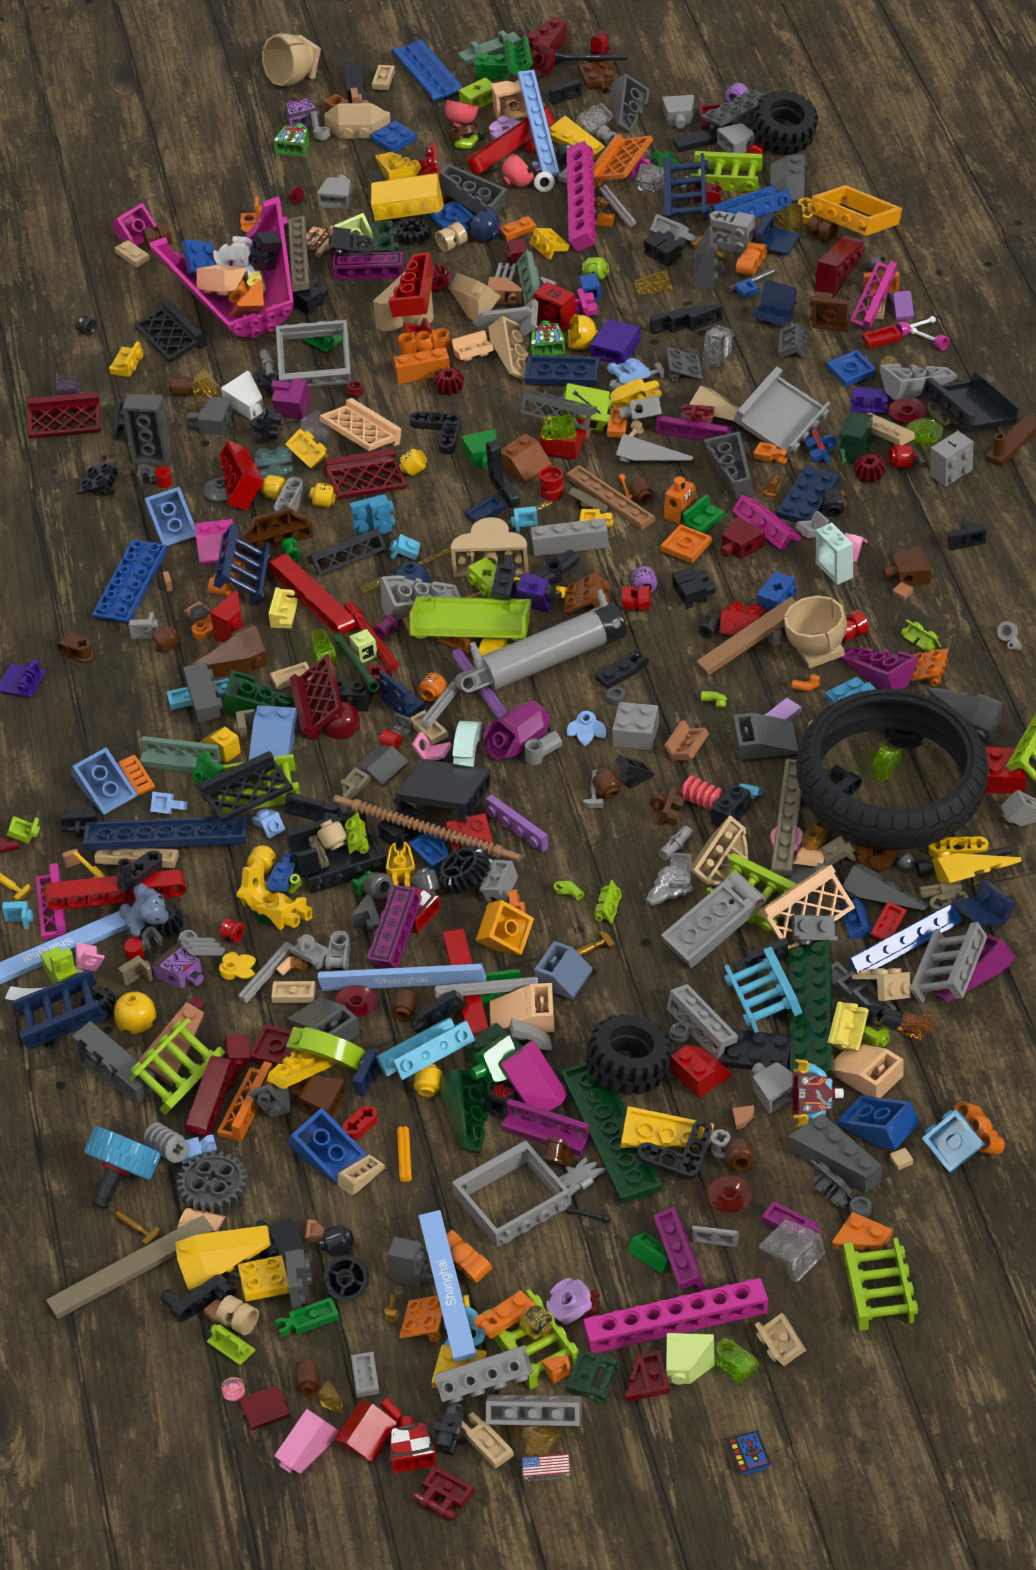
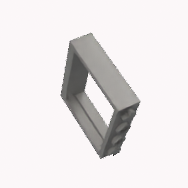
M347 320L276 326L279 381L290 382L291 384L292 379L306 380L308 387L349 384L352 382ZM343 335L345 368L285 373L283 340Z
M526 1140L452 1182L454 1197L496 1247L510 1242L522 1233L528 1232L535 1225L547 1221L551 1216L566 1210L571 1205L569 1189ZM527 1163L555 1196L497 1229L469 1195Z

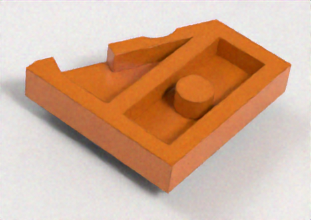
M852 1212L832 1241V1248L839 1249V1246H844V1243L853 1242L854 1250H883L892 1236L893 1229Z

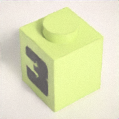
M367 629L350 636L351 647L362 663L378 657L376 640Z

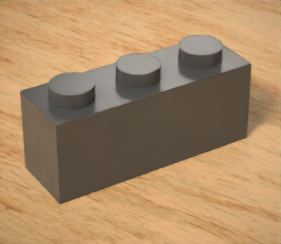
M206 662L183 667L185 681L198 723L221 717L220 709H223L221 698L216 697L219 694L217 685L211 681L214 680L212 669L207 668Z

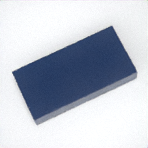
M493 495L466 511L465 517L475 524L481 519L493 517L506 509L505 504Z

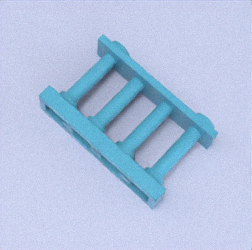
M772 947L764 949L766 958L763 959V962L735 974L732 973L729 965L724 966L727 975L724 976L728 987L733 986L746 1013L743 1015L747 1027L752 1026L755 1033L759 1032L755 1021L783 1009H791L794 1016L802 1014L798 999ZM763 970H772L769 972V975L739 987L737 984L738 981ZM778 982L776 988L745 1000L743 996L767 984ZM776 996H785L782 998V1001L757 1012L751 1013L749 1009Z
M446 1018L381 1053L376 1058L384 1076H389L397 1071L401 1080L475 1041V1038L467 1021L454 1026L452 1019Z

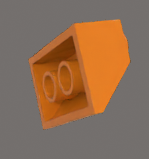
M446 347L392 358V365L398 384L431 379L435 377V372L440 371V368H450Z

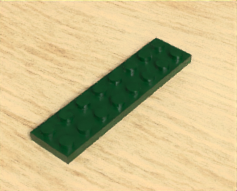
M829 939L789 948V983L802 1010V1014L794 1016L792 1010L789 1009L791 1036L790 1071L794 1072V1069H798L799 1064L795 1060L800 1059L816 1065L825 1071L828 1077L834 1075V1046L828 1043L833 1023L832 951Z
M586 1062L560 1070L561 1078L582 1122L589 1124L590 1139L621 1204L662 1191L663 1185L655 1168L644 1165L637 1160L636 1153L639 1147L620 1148L627 1111L619 1094L613 1092V1089L604 1088L601 1082H597L593 1078V1074H590ZM645 1150L644 1156L648 1157V1154Z

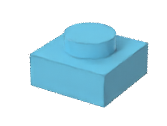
M739 784V786L751 791L752 799H755L756 796H762L764 788L749 784Z

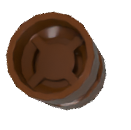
M814 214L810 217L806 227L807 234L819 237L829 243L835 239L839 230L838 224Z
M166 222L157 224L155 228L150 226L142 229L148 250L151 249L150 242L166 237L168 244L172 243L171 234Z

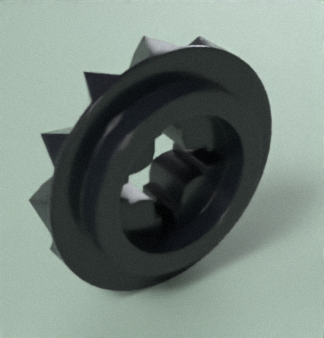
M256 371L253 374L255 382L267 394L273 395L270 377L263 372Z

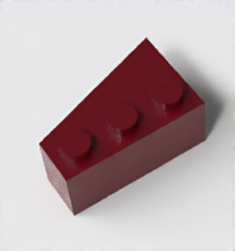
M553 17L529 33L526 37H528L530 48L536 43L548 45L554 51L560 49L567 39L566 22ZM542 57L537 59L539 63L542 62Z

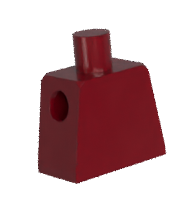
M737 516L722 532L720 553L724 557L733 554L739 558H745L765 546V531Z

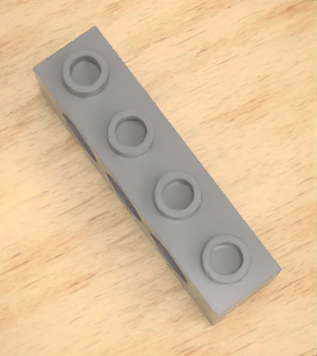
M488 1395L486 1400V1424L580 1426L582 1420V1396Z

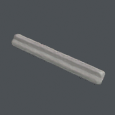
M607 185L600 187V193L627 226L632 228L633 225H636L635 219Z
M454 681L447 686L421 719L422 727L430 728L457 694L459 689L456 688Z
M284 942L238 994L240 1001L248 1003L276 971V968L291 954L289 949L293 946L291 943Z

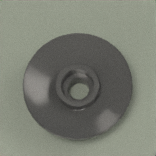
M223 476L215 477L204 485L203 494L208 500L213 502L227 501L229 495L225 492L227 483L223 481Z

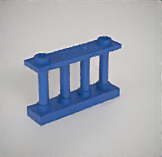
M771 185L711 205L712 212L722 211L732 214L741 212L755 215V218L766 215L768 212L773 213L793 205L789 189L776 193L775 186Z

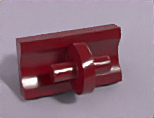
M682 404L680 419L713 424L715 407Z

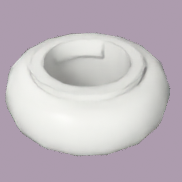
M540 172L534 179L535 188L540 192L550 191L555 184L554 177L549 172ZM543 177L549 180V184L546 187H541L540 179Z

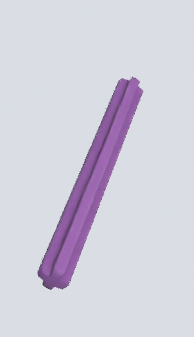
M457 648L452 651V657L463 672L474 668L462 649ZM488 685L477 689L498 719L507 713V710Z

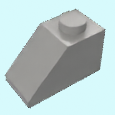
M1016 790L1001 805L1004 812L1003 816L1009 823L1024 826L1036 822V799L1019 790Z

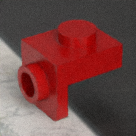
M423 318L420 325L404 322L402 331L403 333L414 332L415 335L420 331L431 333V325L427 318Z

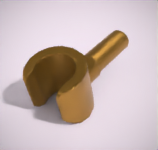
M390 1294L389 1305L384 1309L386 1314L385 1320L395 1323L399 1316V1310L394 1308L395 1294Z

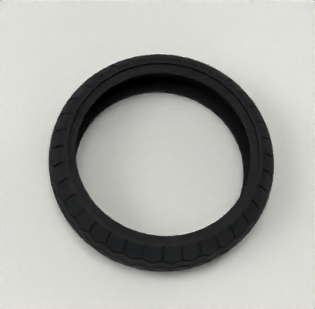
M873 689L858 692L838 700L823 710L812 721L799 745L796 773L800 791L808 807L832 831L864 846L887 850L888 848L890 850H904L924 847L941 841L957 832L972 818L979 808L987 788L988 762L984 746L975 729L961 714L949 705L931 696L914 691ZM874 729H898L919 734L940 745L957 763L962 779L949 794L931 804L911 809H886L860 802L840 790L828 777L823 768L822 760L830 749L851 735Z

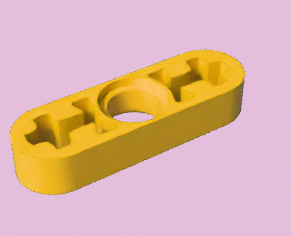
M980 836L947 837L928 845V852L934 858L938 857L937 853L950 850V854H974L988 851V840ZM955 845H961L964 848L961 850H956L953 847Z

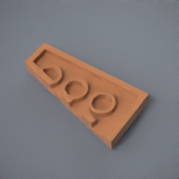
M186 1002L138 1062L143 1064L147 1060L144 1056L152 1048L156 1050L160 1046L158 1042L165 1034L170 1036L174 1032L171 1028L179 1020L184 1022L189 1018L191 1021L185 1028L195 1036L204 1017V1012ZM178 1034L172 1042L187 1055L191 1044ZM165 1047L158 1056L178 1074L182 1063ZM153 1062L146 1067L157 1078L173 1087L174 1082Z

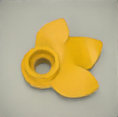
M236 952L227 953L223 956L222 963L219 965L221 977L227 980H232L236 977L241 979L254 977L256 974L250 968L255 964L256 958L248 954L239 956Z

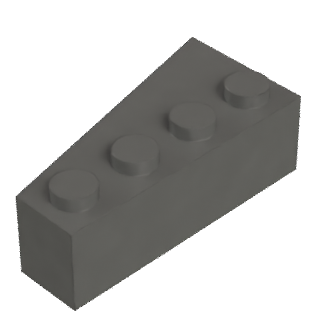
M447 164L439 173L441 191L476 215L481 211H488L486 208H490L498 214L506 204L507 189L450 164Z
M89 1021L72 1036L78 1064L138 1104L154 1091L139 1076L132 1082L129 1080L133 1074L130 1070L138 1061L94 1023ZM145 1068L144 1070L155 1079L154 1073Z
M822 1113L789 1136L790 1154L805 1158V1162L813 1165L811 1159L817 1164L820 1162L824 1163L831 1170V1173L838 1175L846 1184L863 1193H867L882 1182V1165Z

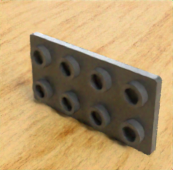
M750 90L747 94L736 97L729 103H723L720 107L707 111L706 114L702 115V119L720 127L731 122V125L742 123L748 129H751L756 106L759 100L766 94Z
M823 862V864L818 863L817 866L793 864L791 876H784V878L798 884L822 867L831 864ZM777 893L776 898H778V897L781 896L782 894ZM809 893L807 903L817 905L819 893ZM794 903L790 914L800 915L802 904ZM806 906L805 915H814L816 908ZM779 915L777 920L785 921L786 916Z

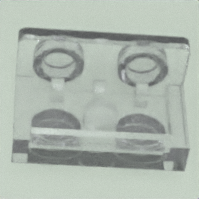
M316 410L310 415L304 416L300 420L301 430L304 432L308 430L315 437L313 439L314 442L321 440L325 445H328L330 436L329 426L319 420L320 415H322L321 412Z

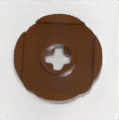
M472 122L469 126L465 124L446 132L447 138L450 141H457L465 138L464 135L479 133L478 122Z
M861 844L856 847L857 863L863 864L872 870L885 872L896 863L897 850H890L889 848L888 850L878 849ZM874 853H879L880 856H877V855L873 856V854H874Z

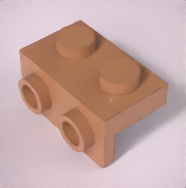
M682 720L665 743V748L672 761L692 760L709 733L706 728L690 729L687 722Z

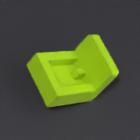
M13 816L6 835L29 844L32 837L36 838L40 827L37 826L39 818L35 817L33 823Z

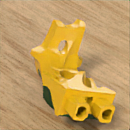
M257 858L251 867L243 868L242 884L237 892V897L240 898L243 906L253 911L258 921L276 926L279 930H282L288 926L292 928L297 927L301 919L305 921L312 919V908L307 906L306 897L291 900L283 893L277 892L272 894L266 889L267 882L264 881V862L261 859Z

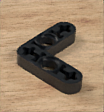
M416 411L410 414L411 427L416 429L442 430L439 438L440 453L448 455L455 451L462 426L460 415Z
M497 440L487 442L486 453L489 479L510 508L520 504L519 496L503 474L500 445Z
M697 1120L692 1126L683 1154L650 1142H645L637 1150V1160L649 1167L682 1179L691 1180L696 1177L712 1133V1125L707 1120ZM704 1127L705 1132L700 1140L697 1138L699 1128ZM697 1145L700 1147L701 1153L693 1154L689 1147ZM645 1150L650 1151L648 1157L644 1156ZM657 1153H659L660 1155L658 1157V1160L654 1161ZM669 1156L673 1159L674 1164L666 1166L662 1162V1158ZM689 1160H693L692 1170L690 1173L686 1172Z

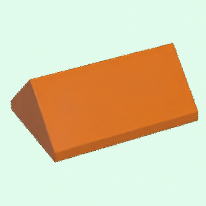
M258 279L239 300L228 316L238 318L243 317L244 314L247 316L259 313L264 306L262 280Z

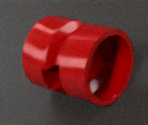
M547 466L541 469L539 472L541 497L547 501L559 500L564 495L563 471L556 466Z
M623 586V611H634L635 608H638L639 611H650V586H639L638 589H635L634 586Z
M860 610L847 614V632L841 643H846L854 639L855 636L859 637L868 633L869 625L867 619Z

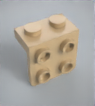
M901 968L858 970V974L852 975V979H877L878 1001L911 998L910 972H901Z

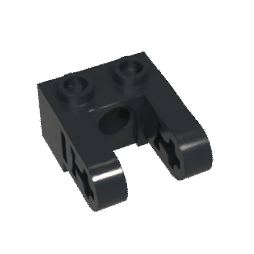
M333 227L329 233L327 252H330L332 256L344 253H369L374 248V241L371 237L351 234V229Z

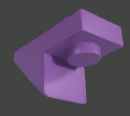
M898 291L890 293L889 299L896 320L914 318L911 292Z

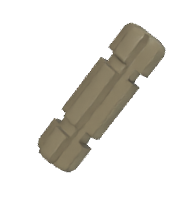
M318 835L310 836L309 844L311 848H317L320 868L328 867L329 860L325 855V850Z

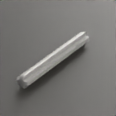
M537 977L438 985L435 986L434 992L436 998H441L452 990H456L462 996L512 992L530 984H538Z

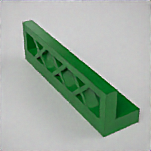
M524 35L517 45L507 39L503 45L508 71L518 76V72L528 71L533 64L528 37Z

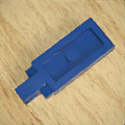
M284 853L282 862L277 861L266 883L267 890L287 892L291 884L290 876L296 873V863L292 862L293 854Z

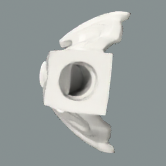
M233 236L232 240L234 243L230 247L224 244L218 252L216 250L213 252L214 259L218 265L229 266L230 261H233V266L246 267L251 265L248 261V256L251 252L250 247L253 240L247 237Z

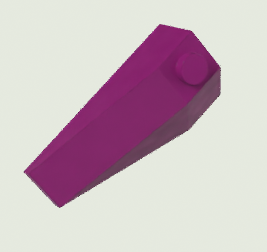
M852 647L845 652L844 656L839 657L842 662L878 689L894 690L904 689L908 686L918 661L917 656L899 651L897 654H890L889 650H883L877 653L873 652V649Z
M985 933L987 939L966 992L1001 973L1016 958L1004 940ZM950 974L946 975L943 981H947ZM949 989L937 990L934 993L937 998L946 1002L955 999Z

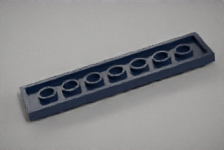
M247 815L236 816L223 823L218 817L86 822L83 847L84 851H99L108 849H157L160 847L178 848L180 846L198 847L201 845L219 846L221 844L239 845L246 843Z

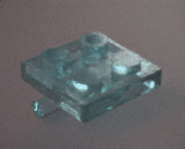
M286 446L275 447L276 450L262 448L258 449V452H254L256 467L269 465V469L258 470L261 476H281V474L293 473V465L280 467V463L292 462L291 450L286 448Z

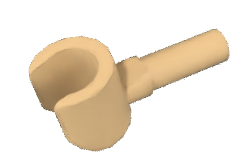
M639 420L632 422L631 429L633 430L629 436L633 437L637 433L641 434L644 429Z

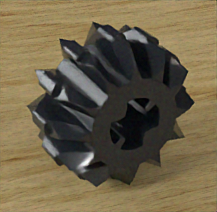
M169 903L165 906L169 913L166 923L158 925L149 924V927H155L163 938L166 935L173 936L174 932L179 933L184 923L181 909H178L176 905L171 906Z
M98 986L95 990L90 987L93 1001L98 1000L105 1011L107 1020L108 1015H114L115 994L108 987L102 989ZM84 997L81 999V1006L86 1005Z

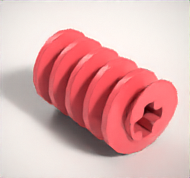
M691 775L683 784L680 796L693 804L704 807L706 810H711V807L722 796V789L717 788L715 790V785L709 786L708 782L702 783L701 779L695 780V776Z

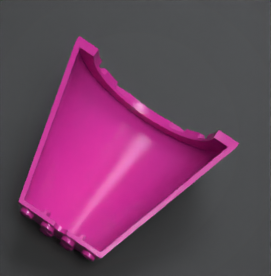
M279 197L262 202L261 221L255 224L246 234L247 238L254 240L256 233L275 231L282 241L274 269L262 271L266 289L263 293L264 306L257 315L255 313L247 316L244 314L243 317L231 318L228 315L234 307L229 301V295L227 297H220L215 293H204V290L197 289V275L188 274L184 254L173 252L166 237L149 243L154 256L236 336L257 338L267 332H273L276 330V326L283 323L292 313L294 302ZM230 261L229 266H233V261Z

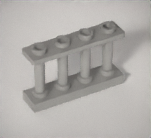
M978 922L970 923L966 935L945 938L939 929H934L910 987L912 994L919 1003L924 1002L928 992L949 989L956 999L964 997L987 939V935ZM962 944L960 950L944 952L946 946ZM956 959L954 965L938 967L940 961ZM950 974L947 981L932 983L934 976Z

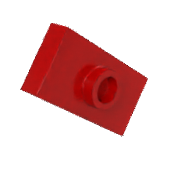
M895 325L863 333L862 340L871 349L902 340V334Z
M888 901L870 933V938L881 941L896 933L907 910Z

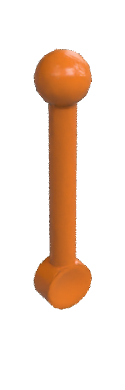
M620 474L618 478L622 482L626 497L633 500L625 482L626 477L624 474Z

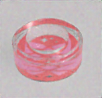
M231 1377L222 1383L221 1390L225 1399L236 1401L244 1396L245 1386L240 1378Z

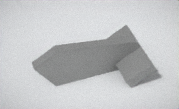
M532 298L524 307L484 311L473 320V325L489 333L488 327L504 316L521 324L520 333L527 336L537 326L538 301Z

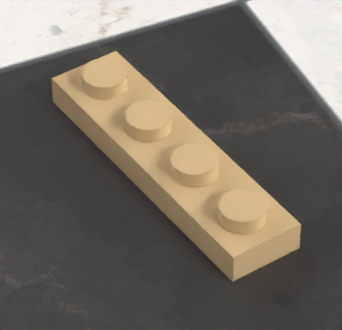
M865 413L862 417L855 420L857 427L901 446L915 439L913 431L872 413Z
M153 848L99 850L95 854V863L118 865L120 859L127 858L132 864L146 852L154 850L162 854V868H175L179 853L178 850Z

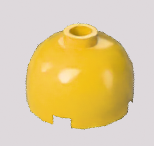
M574 314L570 321V324H573L572 329L568 330V347L574 350L588 349L598 334V330H596L592 319L584 315Z
M133 991L122 995L114 1006L116 1026L123 1032L124 1030L130 1031L131 1034L141 1033L151 1028L154 1019L156 1020L153 1001L141 992Z

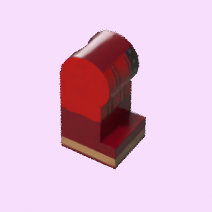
M599 30L591 38V54H612L611 51H608L609 35L606 31Z
M706 182L707 202L710 204L719 203L723 192L722 187L718 184ZM701 183L692 184L690 192L702 191ZM702 198L689 199V203L696 204V201H702Z

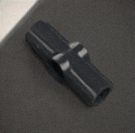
M570 549L557 559L547 560L545 568L535 575L538 578L548 580L549 584L559 583L563 579V574L579 563V557L575 551Z

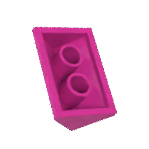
M531 1040L500 1063L503 1071L525 1104L550 1111L561 1105L568 1095L534 1040Z

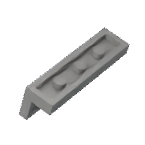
M688 984L670 991L667 1010L679 1023H684L689 1028L690 1034L718 1061L722 1060L725 1047L737 1043L738 1035Z

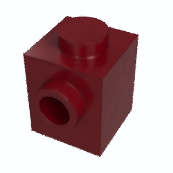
M524 239L507 241V261H510L511 265L516 264V267H518L517 261L528 250Z
M226 1035L223 1043L224 1058L234 1060L238 1069L247 1067L250 1059L248 1035Z

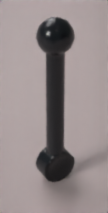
M569 1205L567 1208V1213L570 1215L577 1213L601 1219L604 1223L611 1221V1217L608 1214L603 1216L575 1209L573 1205Z

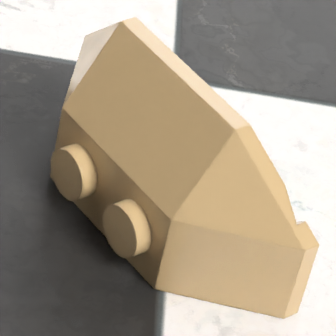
M372 103L337 104L324 113L325 127H329L330 132L340 139H370L372 133L391 123L390 113Z
M731 815L728 816L709 838L691 865L692 872L707 885L719 886L724 882L732 871L729 863V857L732 853L748 859L745 837L746 828Z

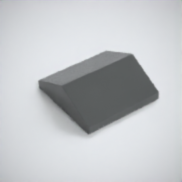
M378 745L356 764L353 769L356 767L370 775L371 781L384 787L409 764V761L393 746Z

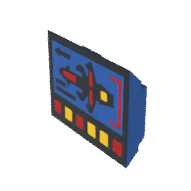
M758 1430L727 1438L739 1473L749 1475L764 1471L771 1465Z

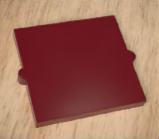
M277 1385L239 1398L244 1411L243 1417L247 1418L251 1430L290 1417L285 1404L286 1399L282 1397Z

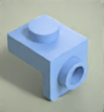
M262 809L257 812L255 817L251 818L254 826L263 828L267 838H272L285 830L279 813L276 811Z

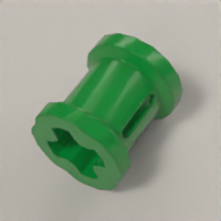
M284 539L281 547L285 554L294 562L301 558V551L297 548L298 543L296 539Z
M369 870L360 878L350 881L353 891L358 896L363 895V883L367 875L371 873Z

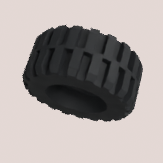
M779 90L774 91L772 94L769 93L759 100L752 120V132L756 140L761 142L764 148H769V151H776L778 154L787 153V155L793 154V152H801L813 141L818 125L817 110L812 106L809 99L806 100L803 95H797L793 91L790 93L788 90H783L782 92H779ZM774 119H785L794 123L795 125H782Z
M621 1014L618 1017L616 1015L610 1016L608 1020H602L593 1029L586 1055L587 1068L597 1082H601V1085L606 1089H613L612 1091L615 1093L623 1092L624 1095L636 1093V1095H640L644 1091H652L665 1079L672 1052L670 1040L667 1039L668 1036L664 1030H660V1026L656 1023L652 1024L647 1018L642 1019L639 1018V1015L634 1014L632 1016H627V1014ZM616 1051H630L642 1058L625 1057Z

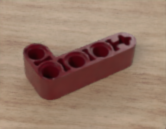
M214 1055L209 1058L186 1123L187 1133L201 1137L211 1135L228 1086L234 1087L239 1078V1069L234 1060Z

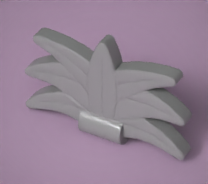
M584 1158L577 1164L575 1169L567 1166V1174L558 1178L569 1189L570 1196H572L576 1191L584 1190L590 1186L595 1177L606 1172L605 1168H596L598 1167L597 1162L587 1164L588 1160Z

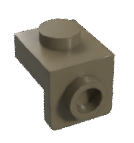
M255 709L236 712L237 723H234L235 734L240 735L241 742L249 741L246 727L253 726Z
M842 836L821 847L825 862L831 865L846 856L852 861L856 860L855 845L852 841H848Z
M139 955L118 968L120 980L125 986L141 976L149 982L153 980L151 964L147 960L144 961Z

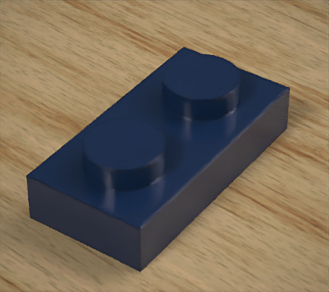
M367 1050L365 1057L361 1058L358 1072L353 1076L352 1084L355 1086L356 1094L365 1097L379 1066L376 1050Z

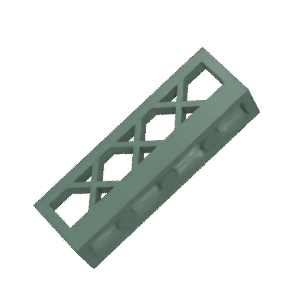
M528 250L517 261L524 305L532 298L534 299V292L541 287L537 266L534 265L532 252Z
M143 736L141 740L143 754L140 758V763L143 767L192 773L196 767L197 757L205 751H214V755H211V762L221 764L219 745ZM148 744H154L158 748H149ZM167 746L174 747L176 751L170 750ZM186 748L194 750L195 753L187 751Z

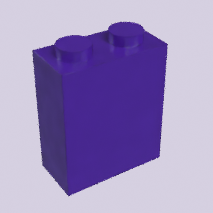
M607 319L590 344L591 357H600L601 361L620 364L626 362L641 341L640 327Z

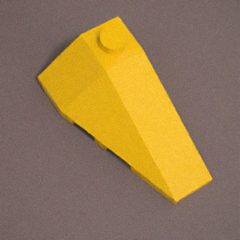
M950 850L937 853L938 857L932 858L937 880L942 883H952L973 877L975 874L989 872L991 868L997 869L1021 862V857L950 854Z
M267 1225L197 1234L175 1242L177 1260L190 1292L217 1274H223L226 1271L228 1273L235 1269L234 1266L242 1260H249L271 1246Z

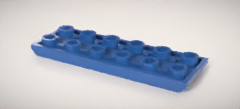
M422 39L407 46L391 50V53L432 101L455 95L462 89L461 84Z
M131 540L92 617L129 623L166 554L167 545Z

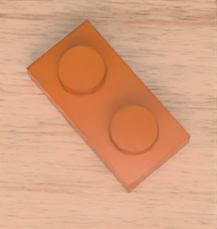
M527 216L501 226L499 232L506 241H510L534 232L537 225Z
M610 408L607 437L622 438V435L626 434L628 418H620L619 408Z

